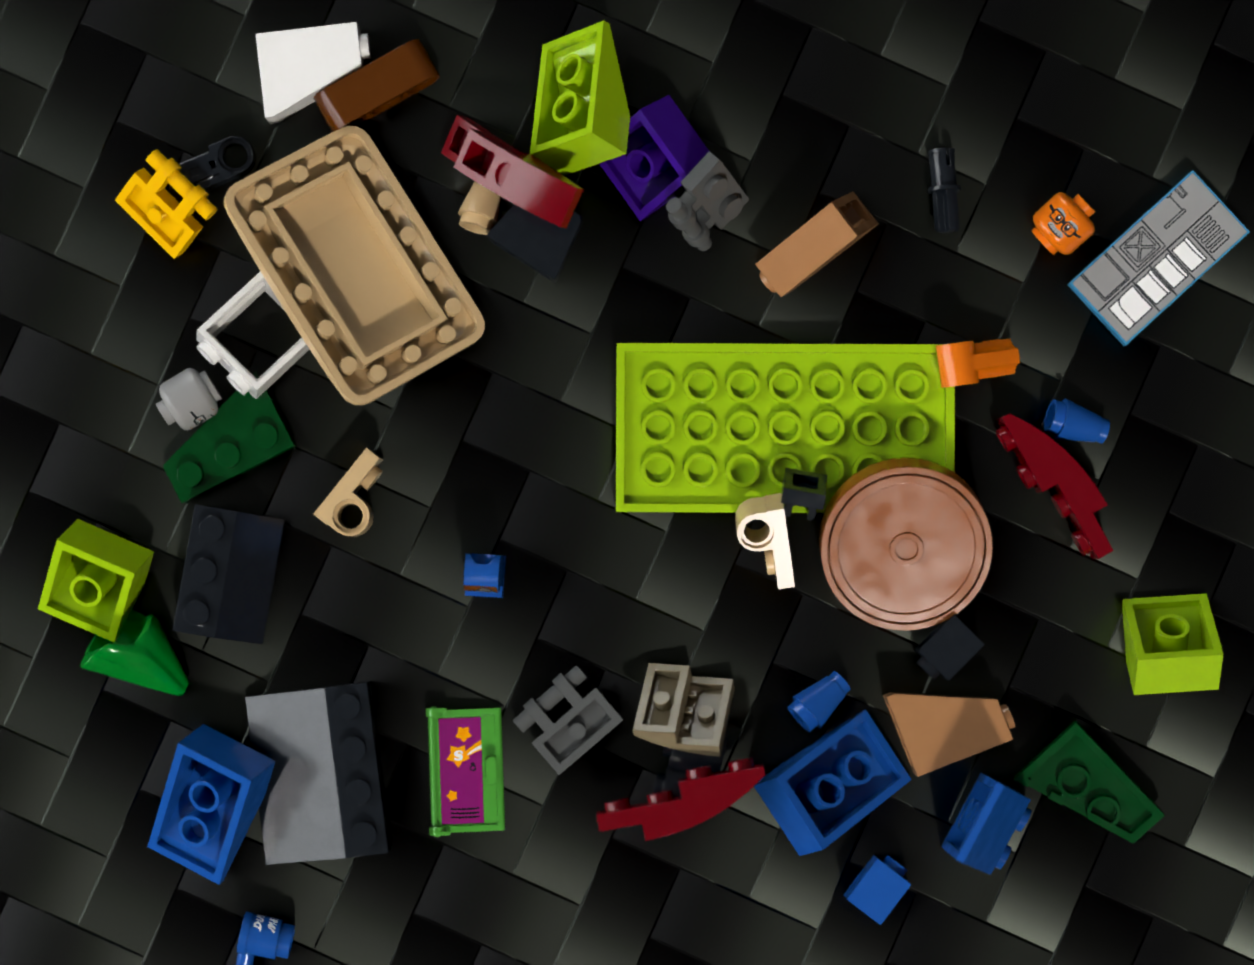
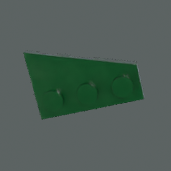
M1076 720L1014 776L1015 781L1026 787L1029 786L1048 796L1052 801L1087 817L1088 820L1133 844L1165 816L1158 805Z

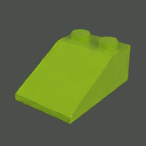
M603 20L543 44L530 154L564 176L627 154L630 113L610 24Z

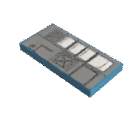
M1192 170L1067 285L1117 340L1125 346L1250 231Z

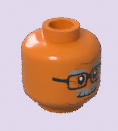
M1058 192L1034 213L1033 222L1035 227L1031 231L1052 255H1055L1058 251L1064 255H1069L1095 232L1094 223L1089 218L1095 211L1079 193L1072 199L1066 193Z

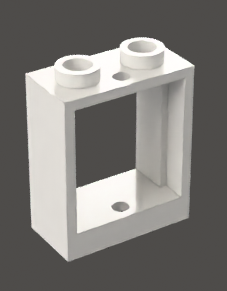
M261 271L197 329V341L200 343L197 349L202 356L212 365L219 362L230 373L227 379L231 385L242 395L249 392L255 399L263 394L309 350L301 337L256 379L215 338L264 291L283 309Z

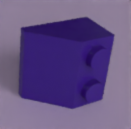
M667 95L643 107L630 118L627 154L599 164L639 221H641L685 190L680 182L710 151L670 95Z

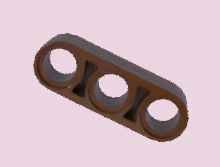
M414 39L329 85L317 93L313 99L329 128L334 132L348 125L359 126L432 85L440 78V74L420 39Z

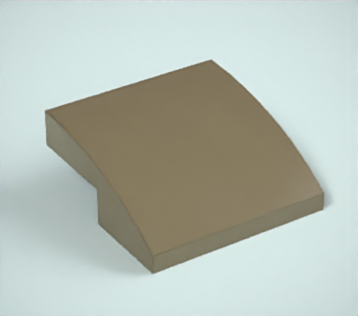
M648 663L633 727L634 736L674 750L721 757L735 692L734 680L692 676L689 665Z

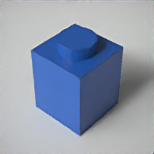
M873 855L843 895L849 902L881 925L912 884L903 877L908 870L892 857L887 855L882 861L876 855Z

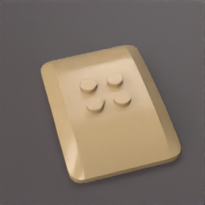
M350 125L342 127L229 187L224 197V207L229 218L295 328L338 392L347 402L362 406L369 404L473 345L482 337L485 330V321L481 312L365 130Z

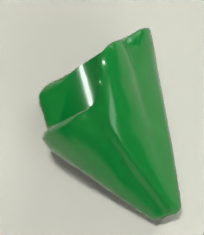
M133 609L115 642L95 634L85 651V656L80 665L81 668L175 696L184 695L189 685L184 669L159 620L153 614L146 616Z

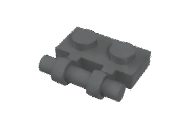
M708 152L680 182L686 192L680 198L670 199L666 204L671 223L677 229L683 230V237L690 246L697 247L700 251H706L712 245L709 229L715 225L722 230L730 220H733L740 214L743 206L750 200L721 160L711 152Z
M577 665L565 675L560 673L552 680L554 685L536 700L531 698L523 705L525 710L513 719V722L523 733L535 722L544 731L532 742V745L558 775L564 772L623 721L620 714L596 687L584 698L578 693L575 688L588 677ZM565 697L573 707L554 723L547 715V712Z

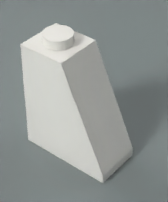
M357 22L257 33L256 43L265 118L270 124L282 122L315 102L313 98L321 90L365 66L364 59L371 58L368 33L361 34Z

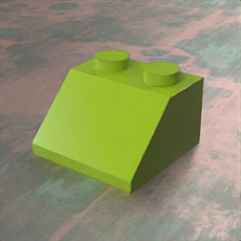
M77 519L56 541L38 610L115 642L145 585L154 551Z
M1207 593L1122 600L1126 665L1134 695L1219 690L1224 654Z

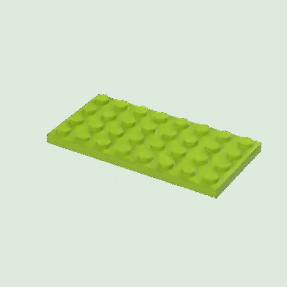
M617 343L616 512L736 513L739 505L745 500L782 493L785 468L827 475L823 510L816 509V513H824L831 498L845 481L860 470L884 460L895 458L923 459L942 465L955 473V386L941 388L936 345L943 344ZM794 505L792 507V513H807L808 510L807 507Z

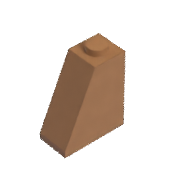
M852 191L832 201L758 261L755 265L761 271L759 273L760 279L771 292H777L780 297H783L875 228L878 222Z
M896 692L883 695L912 772L917 777L1013 740L1009 730L1015 728L1013 717L1007 704L999 705L997 699Z

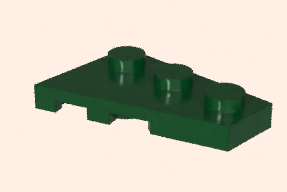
M258 371L252 374L256 379L260 377ZM236 390L218 409L217 414L209 418L163 465V468L181 503L185 504L296 447L268 390L257 399L249 392L242 395Z

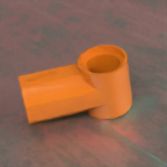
M995 339L982 341L981 343H974L973 340L936 345L941 388L979 383V379L1015 374V369L1020 363L1019 350L1012 344L1011 339Z

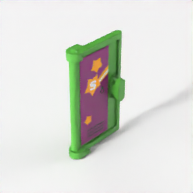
M436 706L425 708L426 717H428L431 805L429 836L440 837L458 832L504 831L505 804L501 708L448 710L446 707L438 708Z

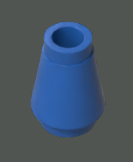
M1065 398L1062 401L1053 400L1050 403L1045 414L1043 428L1045 432L1052 434L1053 439L1103 444L1110 430V420L1102 418L1100 415Z
M833 671L829 676L824 677L792 697L793 702L787 709L806 731L811 732L815 727L821 729L851 688L840 674Z

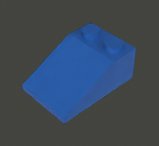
M865 709L780 764L763 777L754 788L798 855L802 856L824 850L912 779Z
M202 724L178 742L147 847L220 885L224 881L265 797L276 761Z
M980 772L941 847L957 861L991 875L995 867L1000 870L1006 863L1012 847L1007 844L1014 831L1021 832L1027 824L1032 812L1028 808L1031 799Z

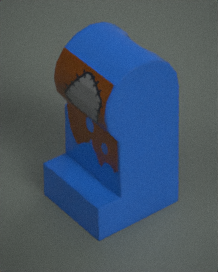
M465 553V596L503 598L506 556Z

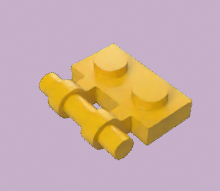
M155 149L146 158V162L156 171L155 174L152 176L145 168L135 172L115 201L175 259L186 251L203 228L192 216L194 211L196 210L207 221L216 213L218 208L207 199L209 194L200 185L194 186L180 172L182 167L173 158L167 159L158 149ZM168 184L183 197L180 203L165 189Z

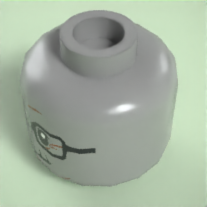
M187 368L160 385L159 393L162 400L156 403V406L168 425L176 422L183 430H191L217 414V402L222 397L205 370L199 373L194 368Z

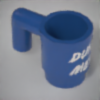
M246 911L238 939L236 965H253L254 956L274 960L276 957L288 959L296 926L284 923L283 919Z

